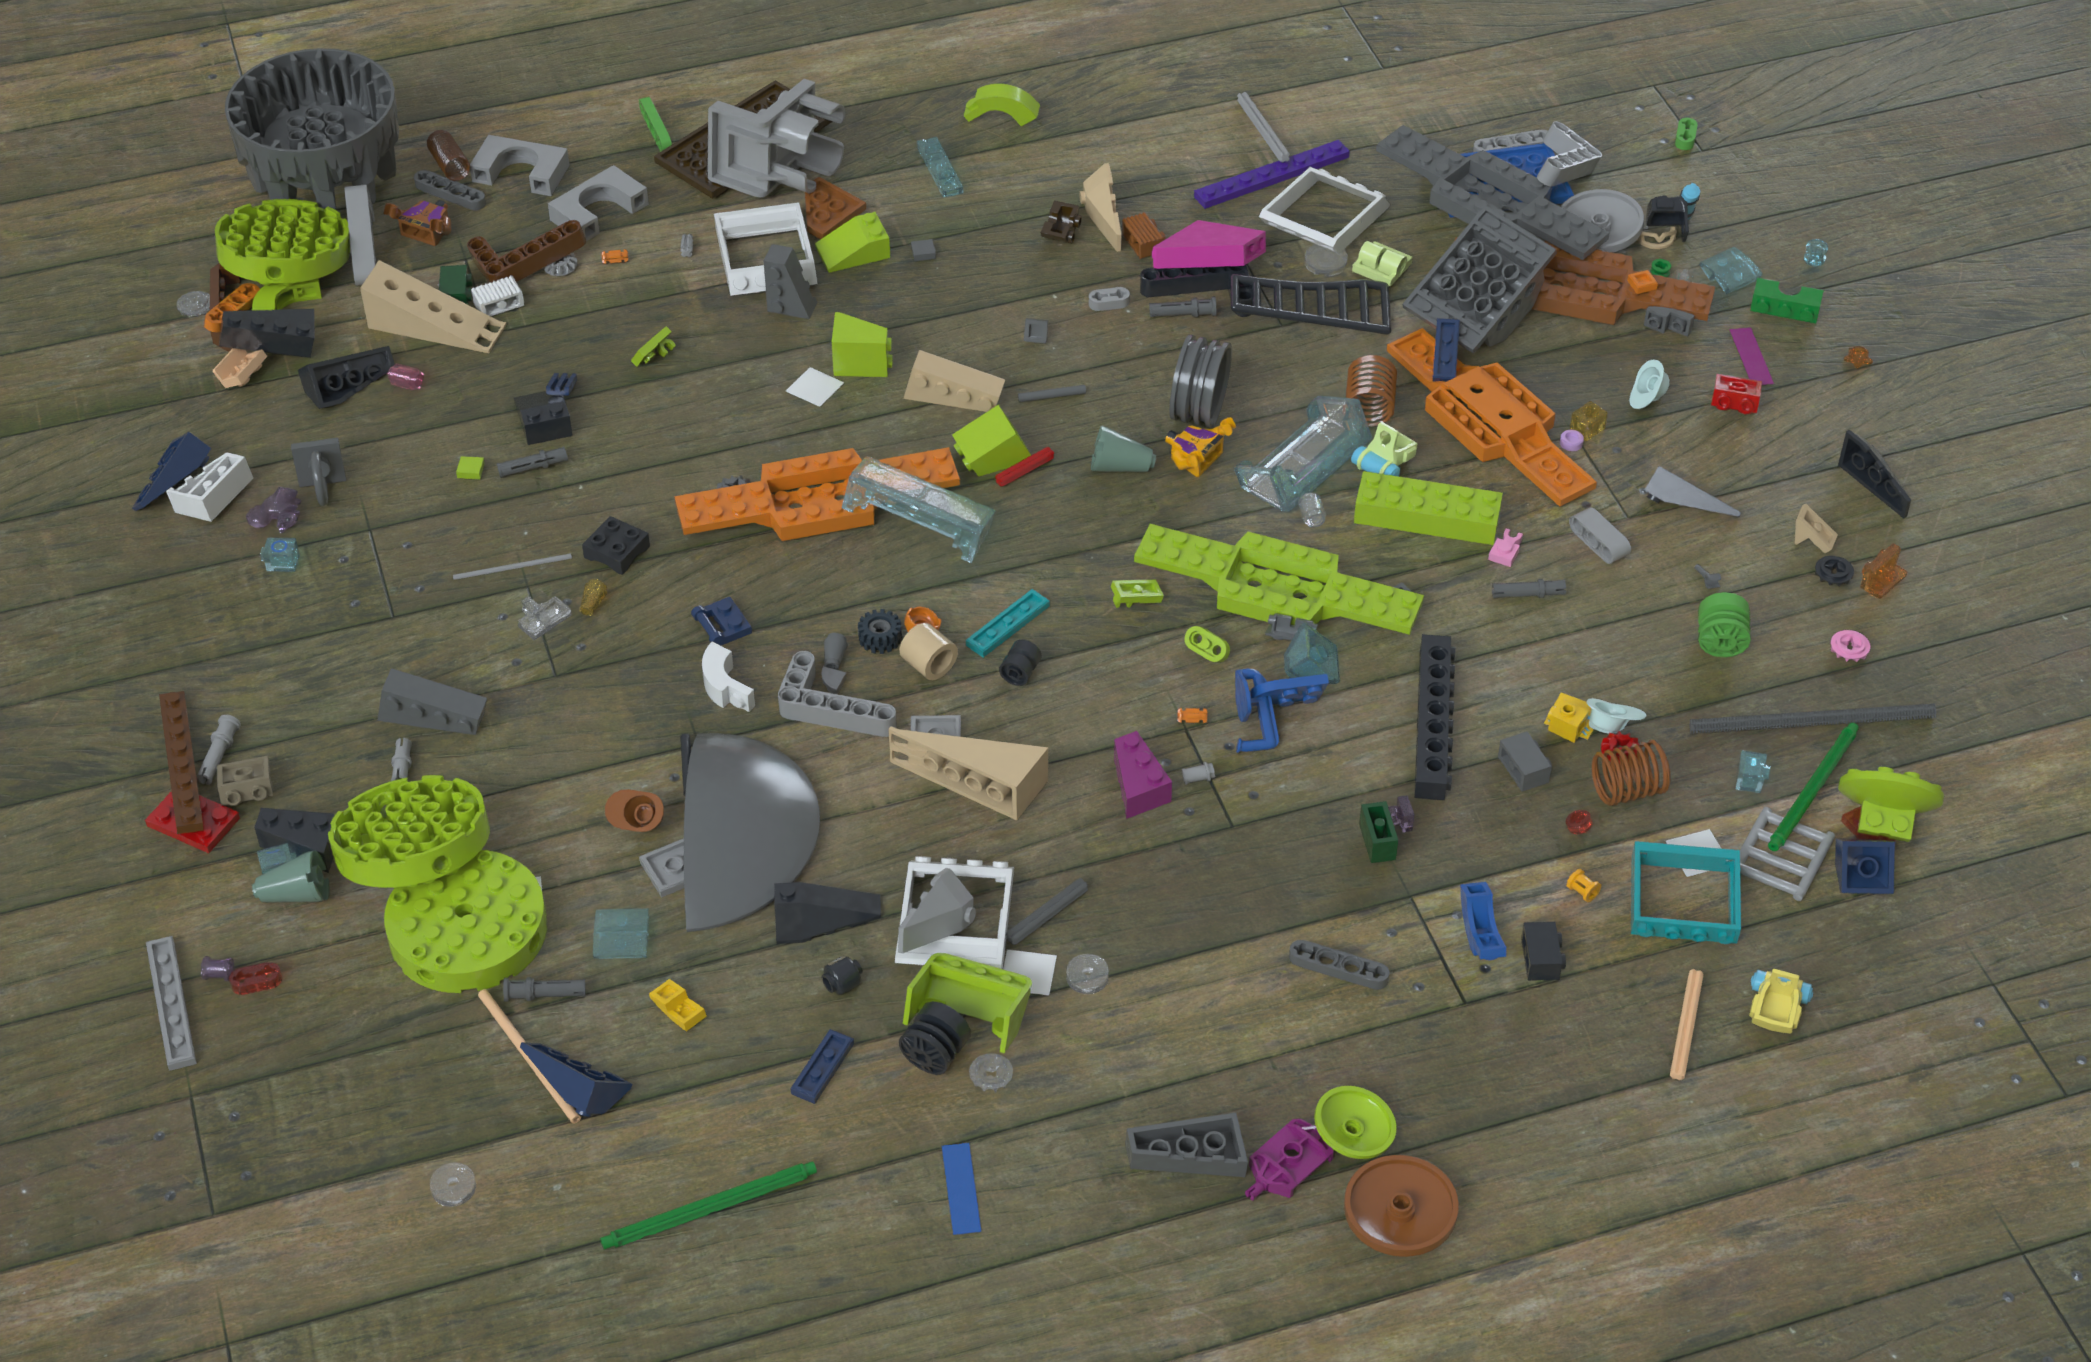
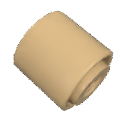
M921 623L913 627L905 635L900 645V655L925 678L933 681L943 677L952 668L958 656V648L932 625Z

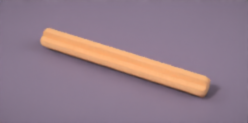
M1692 969L1689 971L1670 1071L1672 1079L1683 1080L1685 1078L1704 975L1701 970Z

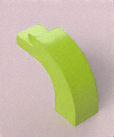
M990 84L977 89L975 98L970 99L966 104L964 117L970 122L988 111L998 110L1011 115L1020 126H1023L1037 118L1040 104L1029 93L1018 87L1008 84Z
M319 279L297 282L290 286L283 285L282 283L264 285L253 299L252 310H282L294 302L322 299Z

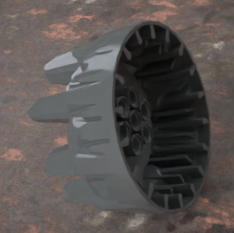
M317 48L288 52L252 67L234 83L228 92L225 101V114L238 162L241 165H245L248 177L255 191L258 193L268 191L270 200L296 199L297 188L309 189L314 191L320 208L325 209L329 206L336 210L334 187L340 186L344 182H352L353 186L367 184L372 204H374L376 200L374 182L376 174L384 181L396 176L394 145L399 138V124L395 90L389 74L372 59L361 54L339 49Z

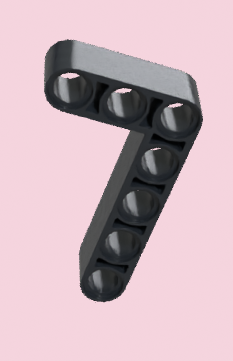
M1246 265L1146 268L1140 273V293L1145 297H1160L1228 289L1230 296L1231 275L1249 276ZM1239 284V304L1252 306L1251 285ZM1235 312V314L1240 317H1248L1251 315Z

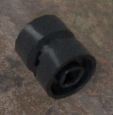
M1019 639L1014 642L1007 653L1008 655H1006L999 667L1001 677L1008 683L1016 686H1022L1027 683L1032 675V671L1042 658L1040 649L1034 643Z

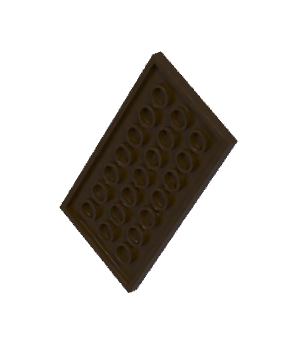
M775 80L736 104L735 107L757 114L761 109H767L774 104L783 91L791 89ZM814 115V119L818 120V126L814 129V132H818L833 121ZM708 122L654 156L656 164L712 199L729 189V187L708 179Z

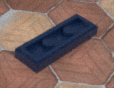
M1437 318L1433 382H1447L1456 377L1460 320Z
M830 1029L790 1088L791 1094L815 1104L853 1047L854 1038Z

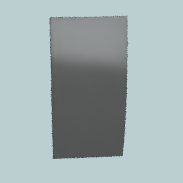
M1648 306L1644 326L1663 334L1669 329L1688 337L1692 332L1695 315L1672 308Z

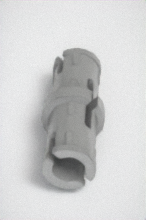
M401 738L396 740L395 755L391 760L393 766L391 781L401 778L408 779V769L412 765L410 757L412 742L407 738H403V745L401 746Z

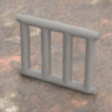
M1764 807L1740 849V874L1792 894L1795 900L1801 901L1831 847L1835 834L1831 831L1823 833L1798 823L1792 832L1818 841L1820 845L1817 850H1813L1787 839L1784 846L1780 848L1811 859L1807 868L1754 847L1758 839L1767 843L1770 842L1772 833L1763 830L1767 822L1779 826L1784 818L1772 813L1769 807ZM1749 856L1798 875L1802 879L1797 886L1744 864Z

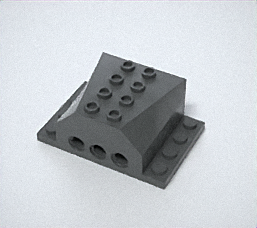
M1484 205L1402 304L1403 308L1435 329L1437 327V318L1460 320L1458 344L1474 354L1482 343L1491 347L1506 340L1532 309L1545 281L1543 270L1557 254V251L1541 239Z

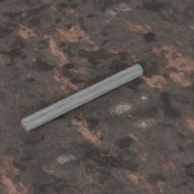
M1246 92L1239 93L1237 101L1280 162H1288L1290 153Z

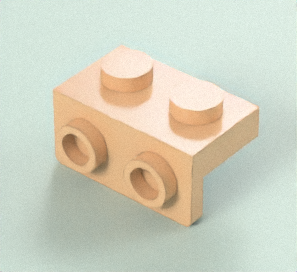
M232 348L213 369V373L225 388L237 385L241 387L249 382V376L262 367L261 363L266 359L267 355L263 350L247 353L244 349Z

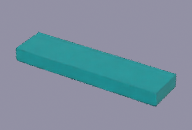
M1031 589L966 639V646L984 658L1050 607V600Z

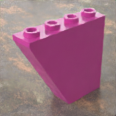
M1197 220L1153 247V266L1157 269L1244 266L1266 252V231Z

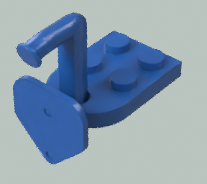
M1255 669L1236 670L1235 698L1239 719L1241 722H1246L1251 713V706H1257L1263 739L1249 741L1239 738L1236 752H1252L1275 748L1279 743V736L1273 704H1279V706L1284 707L1298 701H1303L1305 704L1318 701L1329 684L1327 674L1267 682L1263 675ZM1253 679L1254 687L1249 691L1246 680Z

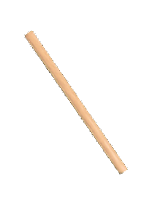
M487 989L481 990L478 997L573 1124L579 1122L581 1119L580 1114L576 1113V1109L563 1100L520 1048L521 1042H525V1040Z

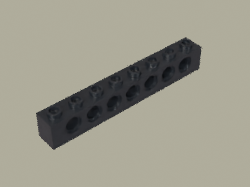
M1422 634L1414 789V798L1445 801L1446 790L1451 791L1452 776L1447 775V771L1451 772L1452 757L1448 756V753H1452L1453 738H1449L1448 734L1453 733V719H1449V715L1453 716L1454 701H1450L1449 698L1454 696L1455 683L1450 682V679H1454L1455 664H1451V661H1455L1456 647L1451 646V636Z

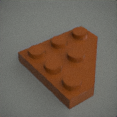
M821 177L813 180L816 182V189L812 193L805 192L807 232L819 239L824 238L866 210V202Z

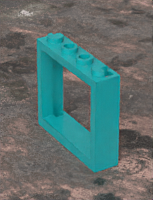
M1635 841L1631 856V934L1642 937H1666L1672 940L1679 938L1690 939L1696 942L1712 941L1721 944H1737L1741 931L1740 850ZM1641 865L1728 872L1729 924L1642 917Z

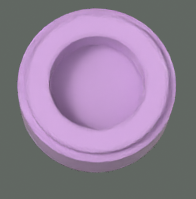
M1566 430L1561 434L1560 446L1567 451H1578L1583 446L1584 437L1576 430Z

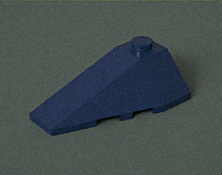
M190 432L172 440L157 463L159 467L149 477L152 483H148L143 488L132 509L137 511L145 507L198 467L202 468L209 460L207 454L211 448Z
M521 1042L520 1048L563 1100L575 1107V1112L580 1115L591 1117L592 1114H604L632 1087V1083L611 1072L603 1071L601 1073L592 1070L591 1064L568 1059L569 1055L541 1043Z

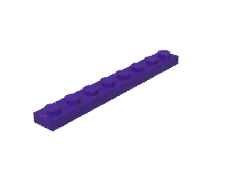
M1336 140L1290 156L1288 162L1276 161L1194 190V198L1206 209L1299 176L1309 167L1319 169L1349 158L1350 151L1340 140Z

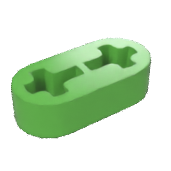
M1682 118L1679 121L1675 140L1677 148L1681 150L1693 148L1697 131L1696 120Z

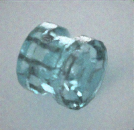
M1819 239L1808 241L1804 254L1805 263L1816 267L1823 265L1826 260L1825 254L1828 251L1827 243Z

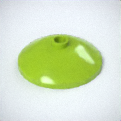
M1356 1086L1336 1087L1326 1092L1316 1106L1314 1119L1318 1133L1327 1145L1342 1155L1355 1159L1374 1158L1387 1151L1395 1138L1396 1121L1391 1109L1379 1096L1369 1090Z

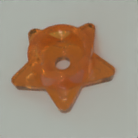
M1861 346L1849 348V355L1844 357V361L1853 363L1857 369L1863 364L1873 363V360L1868 357V350Z

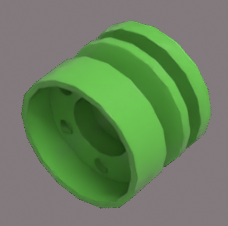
M1727 592L1715 593L1706 597L1698 608V641L1700 647L1706 653L1717 657H1732L1743 653L1749 647L1751 641L1750 608L1748 602L1737 594Z

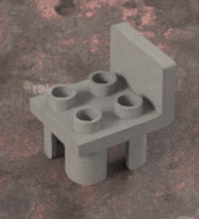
M807 79L800 81L791 90L783 91L774 104L767 109H761L757 114L721 101L715 102L708 108V179L754 197H765L780 184L806 193H812L816 189V182L807 179L806 173L797 169L803 167L826 176H831L839 168L844 153L842 142L814 132V129L818 126V120L814 119V115L841 123L845 120L844 106L815 96V82Z

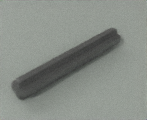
M1082 878L1075 880L1007 931V941L1012 945L1019 943L1088 890V884Z

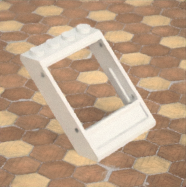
M799 202L714 214L716 233L730 296L766 291L764 265L731 270L725 239L798 230L802 249L806 256V260H799L803 269L802 275L810 285L817 284L814 259Z
M915 856V861L911 860L908 864L900 925L912 909L911 899L914 878L924 877V874H938L943 869L950 868L956 876L995 878L996 882L1006 883L1003 909L1000 912L998 938L948 936L905 953H898L897 941L895 963L924 965L931 955L946 953L1002 969L1014 867H1008L1009 862L993 861V866L982 865V860H967V864H959L957 859L941 858V862H931V857Z

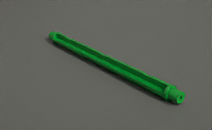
M1849 723L1847 727L1843 728L1835 744L1831 747L1788 813L1771 835L1770 842L1768 843L1770 850L1778 851L1780 847L1784 846L1794 827L1798 824L1818 794V791L1842 758V755L1856 738L1857 731L1859 730L1857 724Z
M813 1161L806 1164L800 1163L778 1171L775 1174L758 1178L611 1231L609 1235L600 1238L603 1250L611 1247L617 1248L642 1239V1237L653 1235L703 1217L711 1212L728 1208L772 1192L775 1189L807 1179V1176L817 1173L816 1166Z

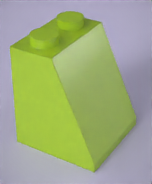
M835 312L832 334L834 376L888 377V368L893 367V355H889V351H892V338H888L887 328Z
M999 405L952 434L957 442L953 446L960 456H965L962 459L963 463L969 471L974 470L978 477L1007 469L1031 456L1017 430Z

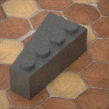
M391 668L381 691L377 721L476 735L485 714L487 698Z
M1236 1113L1127 1128L1125 1146L1130 1169L1233 1177L1246 1176L1248 1160Z

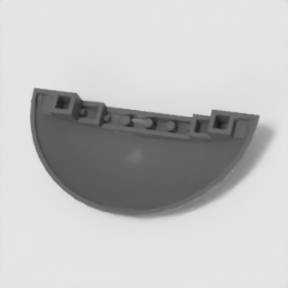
M698 733L694 740L688 765L684 811V892L687 932L720 927L745 918L764 908L775 900L774 883L795 882L809 863L815 850L820 830V809L813 786L806 774L793 760L776 748L761 741L723 733Z

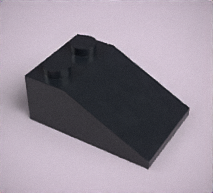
M546 391L514 397L527 445L573 436L570 415L562 395H548Z

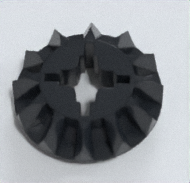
M1825 556L1817 561L1815 575L1820 577V582L1827 581L1829 586L1834 583L1840 587L1842 583L1848 584L1850 579L1853 578L1854 568L1849 561L1842 557ZM1834 568H1837L1836 574L1831 573Z

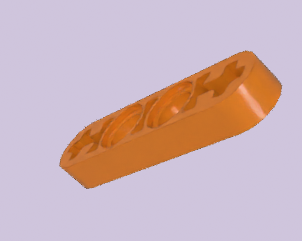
M245 283L239 286L205 315L204 327L211 332H220L223 311H247L252 307L253 299L260 288L252 283Z

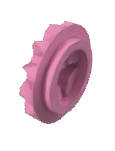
M1852 630L1837 632L1833 635L1830 642L1831 652L1836 653L1837 658L1844 657L1846 662L1849 659H1853L1855 662L1860 658L1865 659L1870 651L1868 639L1861 633ZM1849 643H1852V650L1847 649Z

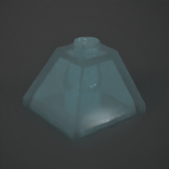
M1304 622L1300 625L1284 653L1285 673L1290 678L1327 674L1329 684L1339 683L1337 646Z

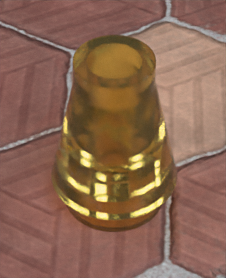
M591 579L585 584L579 608L583 615L592 616L594 610L606 597L607 586L602 581Z

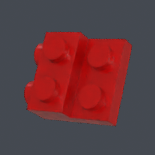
M1717 374L1711 406H1715L1719 410H1738L1742 414L1757 413L1762 381Z

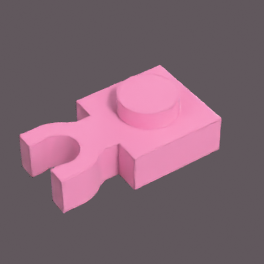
M1505 529L1503 540L1497 538L1489 553L1488 560L1511 567L1519 553L1523 534L1518 533L1516 537H1510V529Z

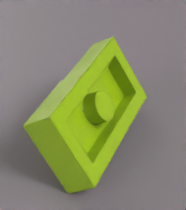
M667 326L636 352L631 362L636 367L643 361L647 364L656 355L653 352L655 349H657L660 356L665 357L668 351L664 346L668 347L670 351L676 346L672 340L667 339L672 331Z
M1156 579L1112 581L1111 589L1114 593L1113 602L1116 608H1119L1121 603H1125L1127 607H1131L1133 603H1161L1164 597Z

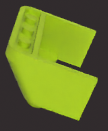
M935 953L930 956L907 987L903 1024L908 1025L925 1003L931 1001L940 1002L953 1008L958 1013L993 1022L991 1030L997 1037L1001 1038L1000 1052L1005 1053L1019 1032L1031 993L1032 981L1027 976L946 953Z

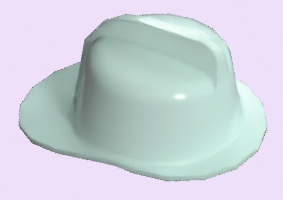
M1659 360L1647 361L1638 371L1629 399L1630 405L1634 409L1644 408L1652 401L1659 400L1668 390L1669 377L1664 372L1663 365Z
M1593 698L1587 700L1588 706L1591 707L1589 727L1603 733H1617L1624 729L1629 720H1641L1646 717L1645 712L1634 707L1613 704Z

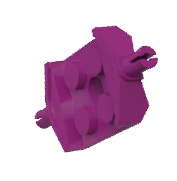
M1292 1119L1249 1157V1167L1256 1179V1183L1245 1191L1247 1198L1250 1197V1200L1253 1201L1261 1192L1266 1190L1291 1198L1293 1190L1326 1160L1329 1162L1333 1160L1334 1151L1321 1138L1316 1125L1314 1126L1302 1119ZM1294 1149L1299 1154L1297 1156L1291 1157L1286 1155L1284 1152L1286 1150Z

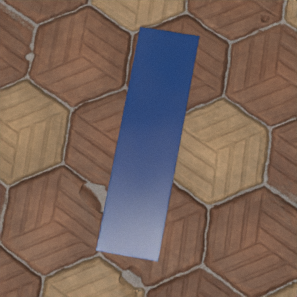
M969 1143L942 1146L953 1235L981 1232Z

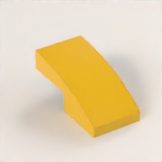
M670 979L649 993L653 1002L685 1031H688L707 1017L705 1009L689 999L686 990Z

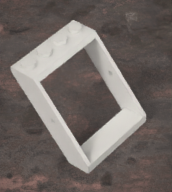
M1309 167L1265 206L1259 217L1265 224L1339 254L1384 213L1390 204L1385 199L1386 196L1379 191H1369L1361 184L1356 183L1354 185L1341 176L1334 177L1326 170H1317ZM1317 181H1322L1372 201L1334 238L1279 215Z

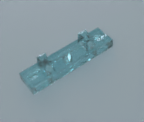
M933 137L917 141V149L943 198L962 194L963 185L938 138Z

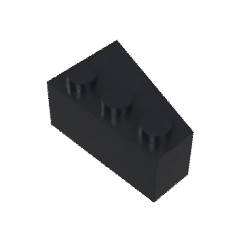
M261 808L254 826L259 846L282 856L288 857L290 855L295 858L308 851H317L326 866V870L323 871L329 873L334 856L328 832L331 830L330 823L336 814Z

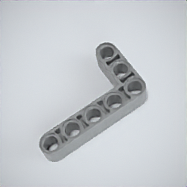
M1554 121L1546 133L1543 142L1558 155L1547 158L1537 175V179L1544 185L1551 187L1589 175L1602 157V153L1570 128Z
M367 184L345 187L351 255L356 286H362L376 265L372 222H375Z
M799 651L794 654L778 692L779 712L782 717L881 737H889V728L891 726L897 729L896 710L892 705L811 690L816 676L814 655L808 651Z

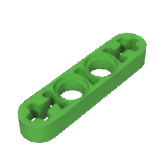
M651 98L639 99L641 114L661 152L672 145L670 136Z

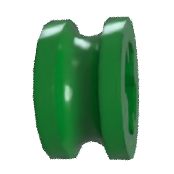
M1656 259L1651 264L1650 273L1652 275L1669 277L1671 264L1665 259Z

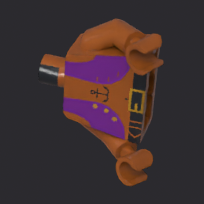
M438 200L435 204L419 201L413 207L406 210L398 209L397 205L386 203L383 214L390 215L392 219L398 220L402 236L437 246L443 235L451 233V219L448 217L447 212L448 206L442 200Z

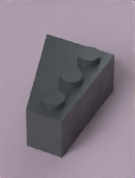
M772 244L763 260L767 311L810 319L818 302L811 295L809 290L810 284L808 281H805L802 275L803 269L794 249Z

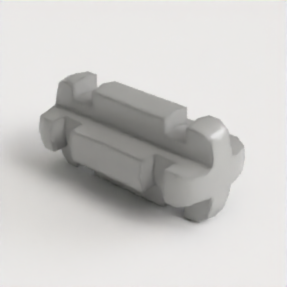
M683 234L681 236V256L691 257L693 252V236L691 234Z

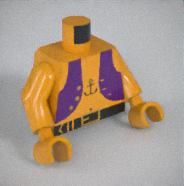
M1229 417L1222 420L1220 426L1213 429H1202L1191 425L1181 434L1173 430L1169 431L1165 442L1172 445L1171 458L1179 470L1186 469L1199 478L1223 453L1224 436H1230L1233 432L1232 429L1236 428V424Z

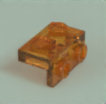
M1894 543L1891 544L1886 550L1882 549L1872 562L1868 561L1862 569L1861 589L1881 599L1907 576V571L1897 565L1901 550L1899 546Z

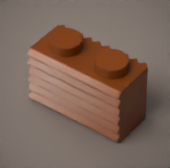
M1145 212L1123 218L1122 235L1126 238V241H1128V244H1130L1137 256H1139V259L1151 256L1153 247L1166 240L1164 232H1159L1155 220L1150 219Z

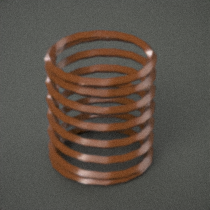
M1367 355L1354 360L1349 366L1345 412L1353 422L1362 426L1373 427L1378 426L1380 422L1386 423L1394 415L1397 370L1392 362L1381 356ZM1364 362H1377V363H1380V364L1386 366L1388 369H1386V368H1384V367H1382V366H1380V365H1374V364L1359 365V364L1364 363ZM1371 367V368H1378V369L1384 371L1386 374H1384V373H1382V372H1380V371H1376V370H1363V371H1358V370H1360V369H1362V368ZM1366 373H1373V374H1378V375L1384 377L1386 380H1384V379H1382V378H1380V377H1378V376H1369V375H1367V376H1361V377H1357V376H1359V375H1361V374H1366ZM1364 379H1375V380H1378V381L1384 383L1385 386L1382 385V384H1380V383H1378V382H1371V381H1365V382H1359V383H1357V382L1360 381V380H1364ZM1362 385H1376L1380 388L1363 387ZM1364 393H1375L1376 395H1366ZM1359 395L1365 398H1378L1383 396V398L1372 401L1364 400L1357 396ZM1355 400L1365 404H1376L1380 402L1384 403L1377 406H1364L1358 404ZM1352 404H1354L1355 406L1360 407V408H1362V409H1371V410H1375V409H1379V408H1383V409H1382V410H1379V411H1375V412H1364V411H1361V410L1357 409V408L1354 407ZM1353 411L1363 415H1377L1381 413L1384 414L1374 418H1364L1362 416L1355 414ZM1357 419H1360V420H1363V421H1376V420H1380V419H1383V420L1380 421V422H1376V423H1364V422H1361V421H1359V420H1357Z
M1649 740L1647 743L1641 742L1639 746L1632 744L1630 748L1628 746H1623L1622 749L1615 748L1613 752L1606 750L1604 754L1597 752L1592 760V776L1596 791L1600 799L1608 806L1617 805L1619 802L1626 803L1628 800L1635 801L1637 798L1643 799L1646 795L1653 796L1654 794L1666 793L1669 789L1671 781L1669 763L1663 748L1655 740ZM1651 744L1656 747L1661 758L1663 767L1662 788L1658 786L1659 769L1656 756L1650 747ZM1634 749H1637V757L1633 752ZM1625 751H1628V753H1629V754H1628V759H1627V757H1626V755H1625ZM1616 753L1620 754V763L1616 757ZM1649 754L1653 763L1655 779L1650 767ZM1607 755L1611 756V763L1607 758ZM1599 757L1602 758L1603 773L1607 786L1613 795L1612 799L1606 793L1601 782L1598 769ZM1641 775L1643 777L1644 782L1646 783L1645 789L1642 786ZM1633 779L1637 785L1636 791L1633 788ZM1624 780L1628 787V792L1624 789Z

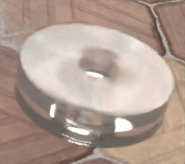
M1078 955L1067 965V983L1076 992L1082 994L1097 993L1104 989L1108 983L1109 967L1105 960L1097 955Z
M448 1163L439 1167L432 1174L430 1189L436 1202L444 1206L454 1207L462 1205L472 1198L476 1191V1180L473 1171L467 1165Z

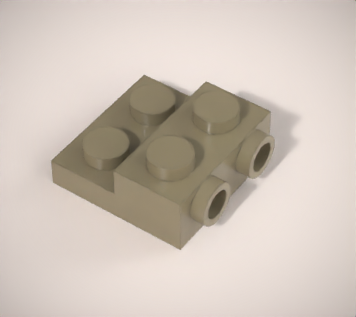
M268 756L217 765V788L221 805H238L243 801L253 799L259 801L273 796Z

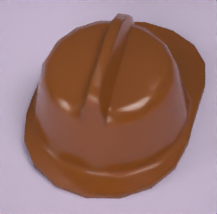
M630 789L619 790L608 798L605 805V815L608 822L616 828L635 832H649L656 828L661 820H663L664 805L656 794Z

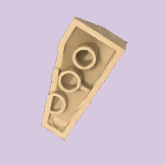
M1105 163L1083 182V191H1080V203L1085 205L1086 213L1118 252L1121 251L1120 223L1118 212H1116V198L1111 186L1113 185L1109 163Z

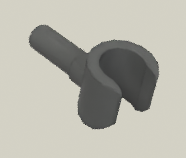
M1699 564L1695 565L1694 568L1703 576L1707 589L1720 587L1718 581L1721 580V576L1719 573L1709 574Z

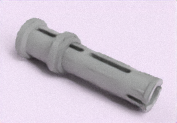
M221 715L218 720L219 726L211 735L212 744L196 775L197 781L205 784L206 779V785L212 783L217 765L220 764L226 749L232 746L233 736L241 727L240 721L231 715Z

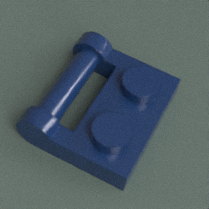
M731 597L704 607L701 605L696 606L691 611L693 618L700 622L709 635V641L720 646L752 634L751 625ZM712 616L723 631L722 633L716 630L709 617Z

